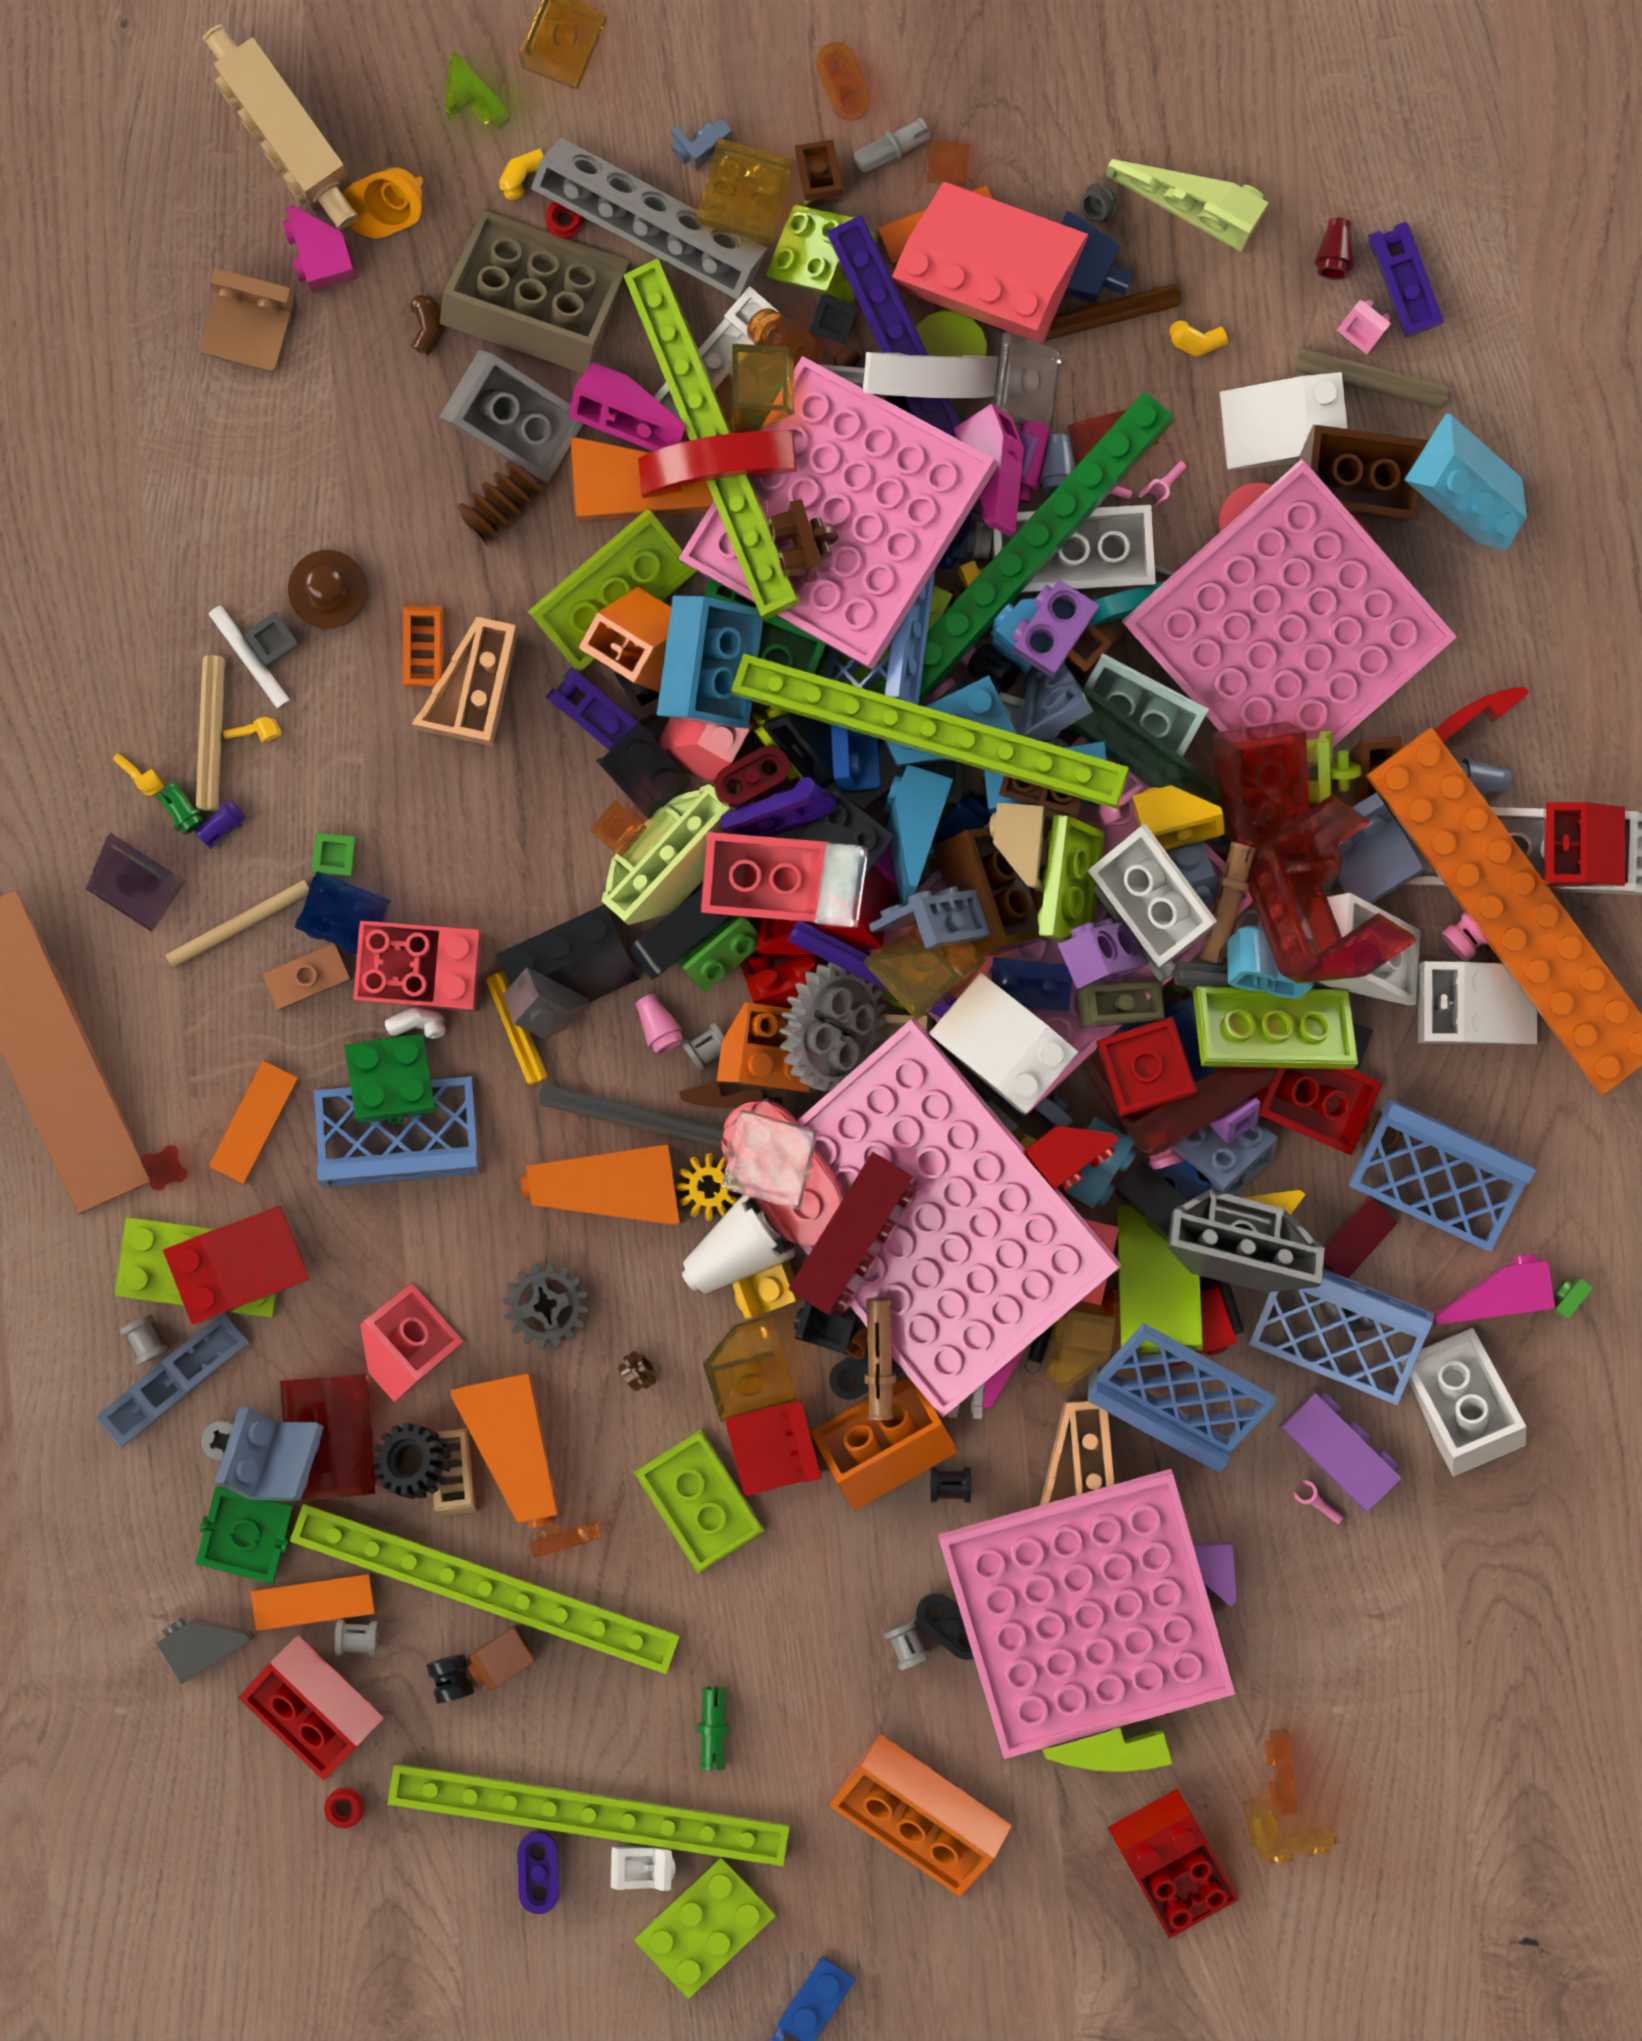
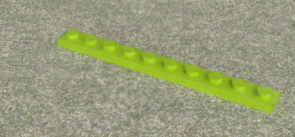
M656 258L624 274L623 276L681 420L687 425L686 432L689 440L731 434V429L663 262ZM749 474L706 481L760 616L766 621L801 604L791 577L782 576L778 560L780 550L777 543H773L771 540L768 520Z
M747 654L742 656L731 688L732 695L1114 809L1118 807L1129 774V767Z
M307 1503L302 1505L290 1539L292 1543L663 1674L668 1672L680 1637L676 1633Z
M400 1763L393 1765L387 1805L782 1867L784 1866L790 1824Z

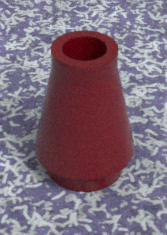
M1331 218L1328 220L1327 230L1315 260V265L1318 267L1317 273L1323 278L1342 280L1347 278L1349 271L1354 268L1351 240L1352 223L1347 219Z

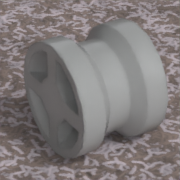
M222 1420L212 1423L203 1432L201 1445L203 1451L211 1459L222 1461L234 1424L233 1421Z

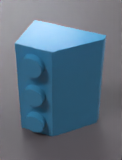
M673 596L658 701V716L748 729L752 701L732 695L731 688L743 654L758 658L763 618L760 616L758 608L704 596Z
M1036 598L1021 599L1015 607L1010 603L1007 604L995 618V624L992 626L993 630L990 633L993 635L991 645L995 648L996 652L1008 663H1016L1020 667V673L1025 677L1035 667L1012 652L1016 641L1011 639V636L1023 618L1031 621L1039 608L1033 605ZM1060 600L1052 605V611L1059 619H1069L1074 615V608L1068 601ZM1036 634L1030 639L1032 649L1038 653H1046L1052 648L1050 638L1044 634Z

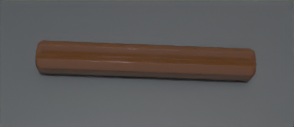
M1172 284L1056 314L1044 341L1178 307L1181 304L1180 291L1177 285Z

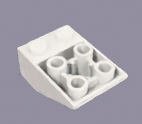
M1424 961L1418 965V1044L1537 1045V1010L1503 964Z

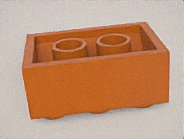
M908 1376L892 1384L893 1419L880 1421L868 1419V1398L810 1431L837 1484L854 1511L958 1453L933 1406Z

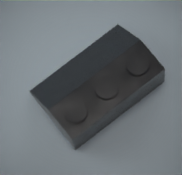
M605 904L496 954L510 986L528 967L587 997L589 1003L640 980Z

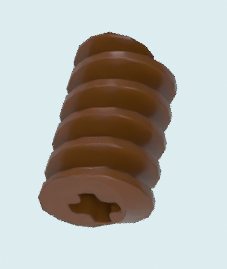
M511 461L505 463L508 477L500 472L493 474L496 487L487 482L481 484L485 497L476 493L470 494L473 508L464 503L458 505L463 521L487 547L488 544L484 534L487 532L498 538L500 536L496 526L498 522L508 528L512 525L508 516L509 512L519 517L524 515L519 504L521 501L533 507L535 505L531 494L533 491L543 496L546 495L543 488L524 467L518 466Z

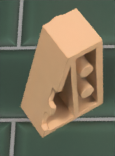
M476 617L451 658V662L443 676L431 691L432 694L423 709L414 719L412 725L416 730L493 747L519 635L516 625Z
M1088 1399L1064 1401L1040 1505L1114 1485L1108 1412L1092 1404Z

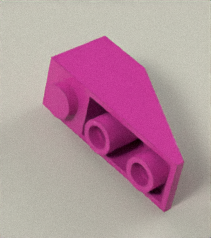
M990 404L955 427L954 432L958 440L994 458L999 465L979 496L983 506L980 513L989 528H996L1007 536L1012 537L1016 531L1024 447L1012 416Z

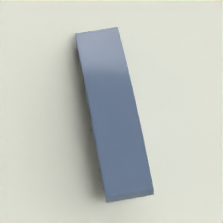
M226 1314L220 1315L162 1360L156 1368L130 1387L125 1394L99 1413L95 1419L121 1449L248 1345L249 1342Z

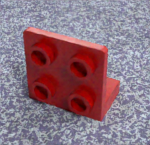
M802 1399L726 1419L725 1423L744 1495L749 1496L802 1481L807 1483L822 1479Z

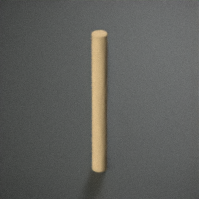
M304 879L165 954L171 967L175 968L308 896L312 891Z

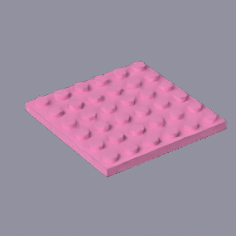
M802 356L757 431H792L797 471L758 478L755 473H751L749 476L768 522L771 516L787 512L790 501L802 499L809 524L811 519L820 517L823 526H834L837 529L839 538L830 545L832 555L827 558L820 557L822 565L816 570L817 581L805 583L803 575L790 576L801 604L776 616L873 670L999 464L994 458L874 394L864 393L863 388ZM713 501L678 559L685 565L756 604L716 504ZM792 539L776 542L780 551L794 548Z
M1302 459L1121 621L1187 696L1194 702L1209 709L1206 717L1268 787L1277 793H1283L1298 777H1301L1312 767L1297 766L1296 746L1298 741L1318 739L1320 731H1332L1333 748L1457 638Z
M1172 1469L938 1534L1004 1759L1235 1694Z

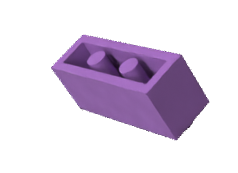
M1310 1392L1278 1426L1362 1510L1369 1512L1401 1479L1394 1471L1399 1465L1383 1449L1376 1453L1366 1443L1370 1436L1356 1422L1352 1421L1347 1425L1337 1415L1342 1410L1341 1407L1329 1395L1324 1393L1319 1397L1316 1393Z

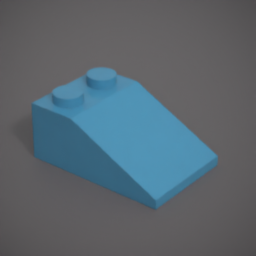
M909 764L906 766L903 777L894 776L884 808L885 812L891 813L887 829L896 836L890 843L899 901L903 906L909 904L907 898L916 892L953 780Z

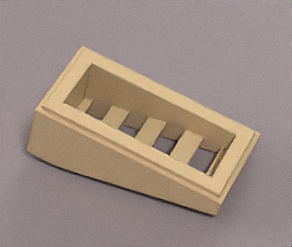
M466 1428L436 1432L439 1434V1438L446 1441L447 1445L460 1444L461 1447L460 1451L450 1452L451 1458L444 1459V1462L462 1460V1466L452 1467L450 1472L443 1470L441 1476L445 1478L463 1477V1483L443 1485L436 1482L435 1486L438 1488V1491L433 1494L434 1512L438 1516L477 1512V1499L469 1431ZM461 1493L465 1495V1499L445 1502L444 1495Z

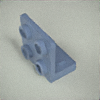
M1377 792L1309 834L1317 849L1329 863L1345 893H1352L1371 904L1422 874L1425 870L1392 812Z
M957 886L935 893V896H932L930 891L914 894L907 898L908 905L903 906V904L884 909L880 912L882 918L869 924L871 932L918 925L926 949L978 941L991 935L976 889L959 892Z
M1216 1091L1167 1136L1166 1144L1210 1179L1212 1184L1211 1190L1238 1196L1274 1162L1278 1137L1258 1122L1232 1142L1226 1143L1210 1126V1121L1236 1103L1223 1092Z
M239 1407L214 1483L249 1500L299 1501L308 1484L309 1472L320 1446L323 1425L317 1422H277L249 1407Z

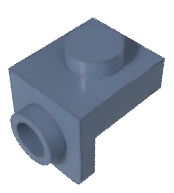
M1203 841L1166 851L1203 903L1207 905L1215 902L1218 892L1217 879Z

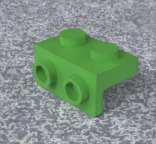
M733 916L677 962L697 986L706 993L756 950L758 932L744 916Z

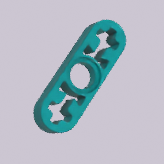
M1164 582L1095 600L1094 602L1099 605V608L1088 624V627L1125 618Z

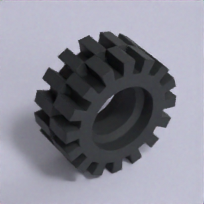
M403 1423V1428L397 1425L390 1428L393 1435L384 1433L380 1437L386 1442L384 1446L378 1444L375 1446L374 1451L380 1452V1458L372 1457V1464L380 1468L373 1471L375 1477L382 1480L380 1485L383 1488L389 1489L392 1493L409 1499H415V1497L423 1499L427 1497L426 1492L432 1494L437 1492L438 1488L435 1486V1483L444 1484L447 1478L441 1476L443 1470L450 1472L451 1468L450 1464L444 1463V1459L451 1458L450 1451L443 1449L447 1446L446 1441L439 1438V1434L435 1431L417 1424ZM418 1446L423 1453L422 1465L416 1474L406 1476L401 1471L402 1456L408 1448Z

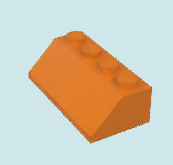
M881 1734L878 1735L862 1755L829 1804V1807L959 1897L964 1894L994 1860L1012 1827L1011 1824L999 1817L997 1813L983 1806L961 1788L950 1783L933 1771L932 1768L923 1764Z

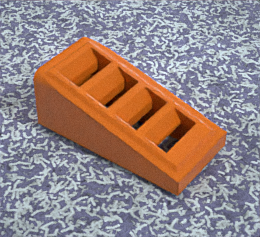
M405 604L403 606L402 686L434 687L441 679L443 674L444 605ZM412 617L434 618V625H412ZM412 634H434V641H412ZM412 650H434V657H411ZM411 666H434V674L411 673Z

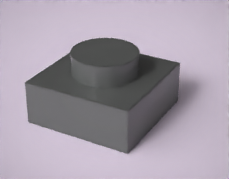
M276 611L243 633L267 668L300 646Z

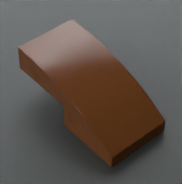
M718 1081L679 1091L682 1101L711 1108H738L752 1101L763 1100L760 1087L722 1097Z

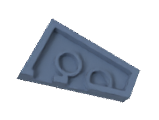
M1066 661L1063 662L1053 679L1039 669L1028 675L1020 735L1048 743L1061 730L1093 712Z

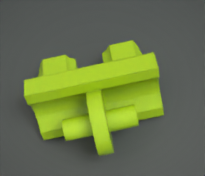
M1320 731L1318 739L1297 742V766H1318V777H1298V802L1319 804V811H1332V802L1334 801L1333 779L1338 780L1339 791H1349L1350 779L1361 775V766L1357 763L1349 762V751L1347 750L1338 751L1337 763H1333L1332 731Z

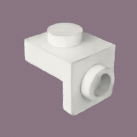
M655 1846L612 1847L611 1888L616 1890L655 1888L660 1891L671 1890V1880L674 1878L676 1870L671 1850Z

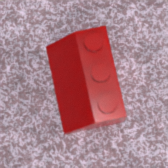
M299 1635L262 1670L238 1697L323 1781L384 1719L375 1710L371 1702L364 1699L346 1681L341 1673L335 1671L318 1654L316 1649L306 1643Z

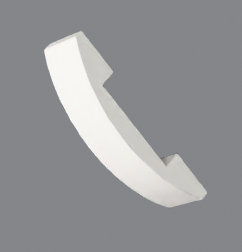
M750 286L724 315L725 319L698 349L715 392L747 357L779 315V311ZM666 382L654 398L681 420Z
M866 352L863 392L927 398L995 396L999 357L984 355H963L962 357L920 356L901 353Z

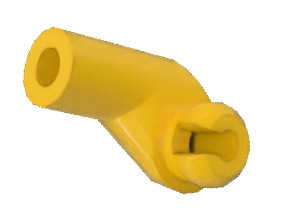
M541 148L515 157L507 163L499 179L500 190H504L505 198L517 200L524 195L525 190L522 183L527 174L538 170L543 157Z

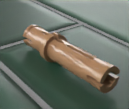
M1232 841L1223 874L1218 876L1217 884L1220 885L1211 913L1217 920V923L1206 935L1201 953L1199 954V958L1219 964H1224L1227 940L1232 935L1243 892L1248 891L1249 884L1246 881L1256 851L1254 847Z
M887 1297L866 1299L868 1373L864 1374L865 1384H869L868 1419L878 1421L894 1418L892 1384L896 1383V1374L892 1373V1298Z

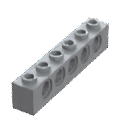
M561 137L542 157L531 187L532 190L737 300L755 279L767 251V248Z

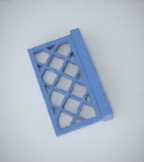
M935 570L892 638L890 653L880 663L876 664L873 671L861 683L852 674L862 664L852 659L844 666L841 662L842 653L832 647H829L826 678L842 683L849 679L854 686L869 690L884 676L887 679L886 696L918 705Z
M472 1076L431 1080L432 1090H438L433 1096L434 1105L451 1117L437 1134H434L420 1122L426 1115L423 1114L416 1117H407L411 1122L397 1138L381 1126L385 1120L369 1122L372 1125L357 1142L341 1129L354 1115L353 1102L349 1099L352 1097L351 1088L314 1090L318 1149L317 1176L322 1188L481 1174ZM465 1087L466 1101L455 1114L439 1101L448 1089ZM341 1098L351 1108L335 1124L325 1116L324 1100ZM465 1111L467 1114V1124L460 1119ZM325 1122L332 1127L327 1135ZM457 1122L468 1132L469 1147L451 1148L442 1138ZM418 1126L432 1140L422 1151L412 1152L402 1142ZM378 1129L393 1143L383 1154L372 1155L362 1146ZM337 1133L353 1145L343 1158L327 1159V1144ZM437 1143L444 1148L432 1150L437 1145ZM397 1147L404 1151L403 1153H393ZM358 1150L365 1155L353 1157Z
M1387 1097L1381 1109L1382 1115L1348 1182V1186L1492 1252L1525 1184H1530L1536 1169L1522 1159ZM1390 1126L1402 1132L1406 1147L1385 1154L1381 1139L1387 1127ZM1409 1136L1420 1140V1142L1411 1144ZM1429 1145L1437 1148L1442 1163L1420 1170L1414 1151ZM1378 1148L1380 1156L1372 1158ZM1409 1153L1415 1173L1394 1180L1387 1160ZM1445 1153H1448L1456 1158L1447 1161ZM1464 1162L1473 1165L1477 1180L1456 1187L1450 1167ZM1383 1163L1389 1182L1376 1187L1360 1182L1367 1167ZM1480 1169L1490 1173L1491 1175L1482 1177ZM1445 1170L1451 1189L1429 1196L1423 1177ZM1418 1179L1424 1199L1410 1204L1401 1201L1396 1186ZM1498 1179H1503L1513 1184L1506 1199L1491 1204L1485 1184ZM1480 1186L1486 1206L1465 1213L1459 1193ZM1391 1188L1394 1197H1393V1196H1390V1195H1388V1194H1386V1193H1384V1192H1382V1191H1385V1190H1388V1189ZM1454 1196L1460 1215L1446 1220L1436 1217L1432 1203ZM1427 1205L1429 1213L1418 1208ZM1501 1208L1496 1218L1494 1210ZM1489 1212L1493 1226L1486 1239L1472 1234L1467 1219ZM1462 1222L1465 1230L1453 1224Z
M1323 1269L1322 1284L1319 1287L1297 1289L1304 1302L1301 1305L1283 1311L1277 1297L1279 1291L1269 1293L1250 1340V1346L1395 1405L1399 1404L1425 1338L1432 1326L1434 1313L1326 1269ZM1307 1294H1310L1317 1298L1309 1301ZM1325 1301L1335 1304L1341 1319L1321 1326L1313 1306ZM1273 1305H1275L1278 1314L1269 1317ZM1307 1309L1315 1329L1295 1337L1287 1317ZM1344 1309L1354 1313L1347 1316ZM1363 1316L1372 1319L1378 1334L1358 1341L1350 1321ZM1281 1319L1289 1337L1288 1340L1273 1344L1260 1338L1266 1325ZM1381 1323L1392 1328L1384 1331ZM1344 1324L1353 1344L1332 1352L1324 1332ZM1398 1332H1404L1416 1337L1411 1351L1396 1357L1387 1338ZM1318 1335L1326 1354L1315 1359L1303 1356L1298 1342ZM1382 1339L1390 1359L1369 1367L1361 1347ZM1292 1345L1295 1352L1290 1351L1285 1347ZM1356 1350L1364 1369L1353 1374L1342 1372L1335 1357ZM1407 1359V1362L1402 1371L1398 1362ZM1330 1360L1332 1367L1322 1363ZM1393 1365L1399 1378L1395 1391L1392 1392L1379 1387L1372 1373ZM1367 1375L1369 1382L1359 1378Z
M1145 1323L1139 1327L1103 1368L1097 1365L1088 1375L1089 1402L1218 1473L1229 1464L1230 1452L1276 1405V1396ZM1146 1339L1159 1346L1161 1353L1139 1356L1137 1348ZM1186 1361L1193 1365L1194 1371L1172 1374L1170 1363ZM1164 1364L1166 1375L1143 1377L1142 1366ZM1135 1367L1138 1379L1123 1380L1114 1374L1118 1369ZM1218 1379L1227 1386V1390L1205 1392L1202 1381ZM1197 1382L1199 1393L1176 1395L1174 1385ZM1169 1386L1171 1397L1156 1398L1147 1393L1146 1388ZM1252 1398L1260 1403L1254 1409L1237 1410L1236 1400ZM1230 1400L1232 1411L1209 1414L1207 1403ZM1202 1404L1204 1415L1189 1416L1181 1412L1179 1407ZM1234 1422L1236 1429L1227 1437L1214 1430L1212 1425Z

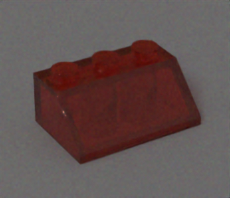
M367 1374L280 1381L283 1422H317L324 1427L320 1438V1446L309 1472L308 1484L300 1500L339 1499L376 1494V1477L373 1472L375 1468L372 1464L373 1431L370 1420V1392Z

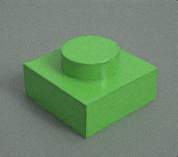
M316 833L311 872L314 874L353 877L357 838Z
M1574 1278L1571 1282L1565 1279L1553 1292L1555 1308L1550 1310L1561 1319H1569L1593 1288L1581 1278Z

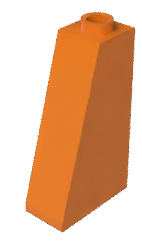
M570 438L575 508L578 523L636 519L646 509L650 510L655 517L705 514L714 501L706 481L682 485L681 492L643 498L641 496L638 458L649 452L581 438Z
M668 1144L526 1166L527 1174L520 1175L523 1198H531V1205L671 1225L681 1224L670 1146Z
M531 1372L450 1389L451 1398L517 1523L527 1521L528 1528L552 1524L551 1516L558 1515L559 1508Z

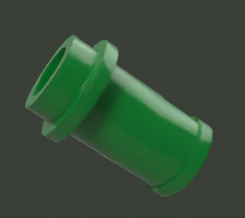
M177 782L163 788L165 794L162 791L157 794L156 798L163 804L175 821L174 828L176 831L181 830L184 835H187L203 824L201 810L194 809Z

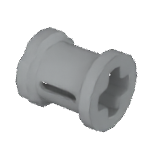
M713 1022L710 1024V1030L691 1042L685 1040L681 1043L700 1073L705 1070L706 1064L720 1056L721 1043L724 1036L716 1023Z
M152 1314L136 1320L119 1330L122 1336H127L137 1356L134 1360L137 1366L169 1350L167 1344L161 1343L153 1328L152 1322L154 1318Z
M338 1619L335 1630V1655L342 1656L344 1652L368 1653L369 1657H376L379 1634L378 1621H371L370 1625L346 1624L344 1620Z
M916 1619L901 1623L883 1633L885 1639L891 1640L898 1656L899 1662L897 1666L899 1670L912 1667L931 1657L930 1651L924 1649L915 1629L918 1625Z

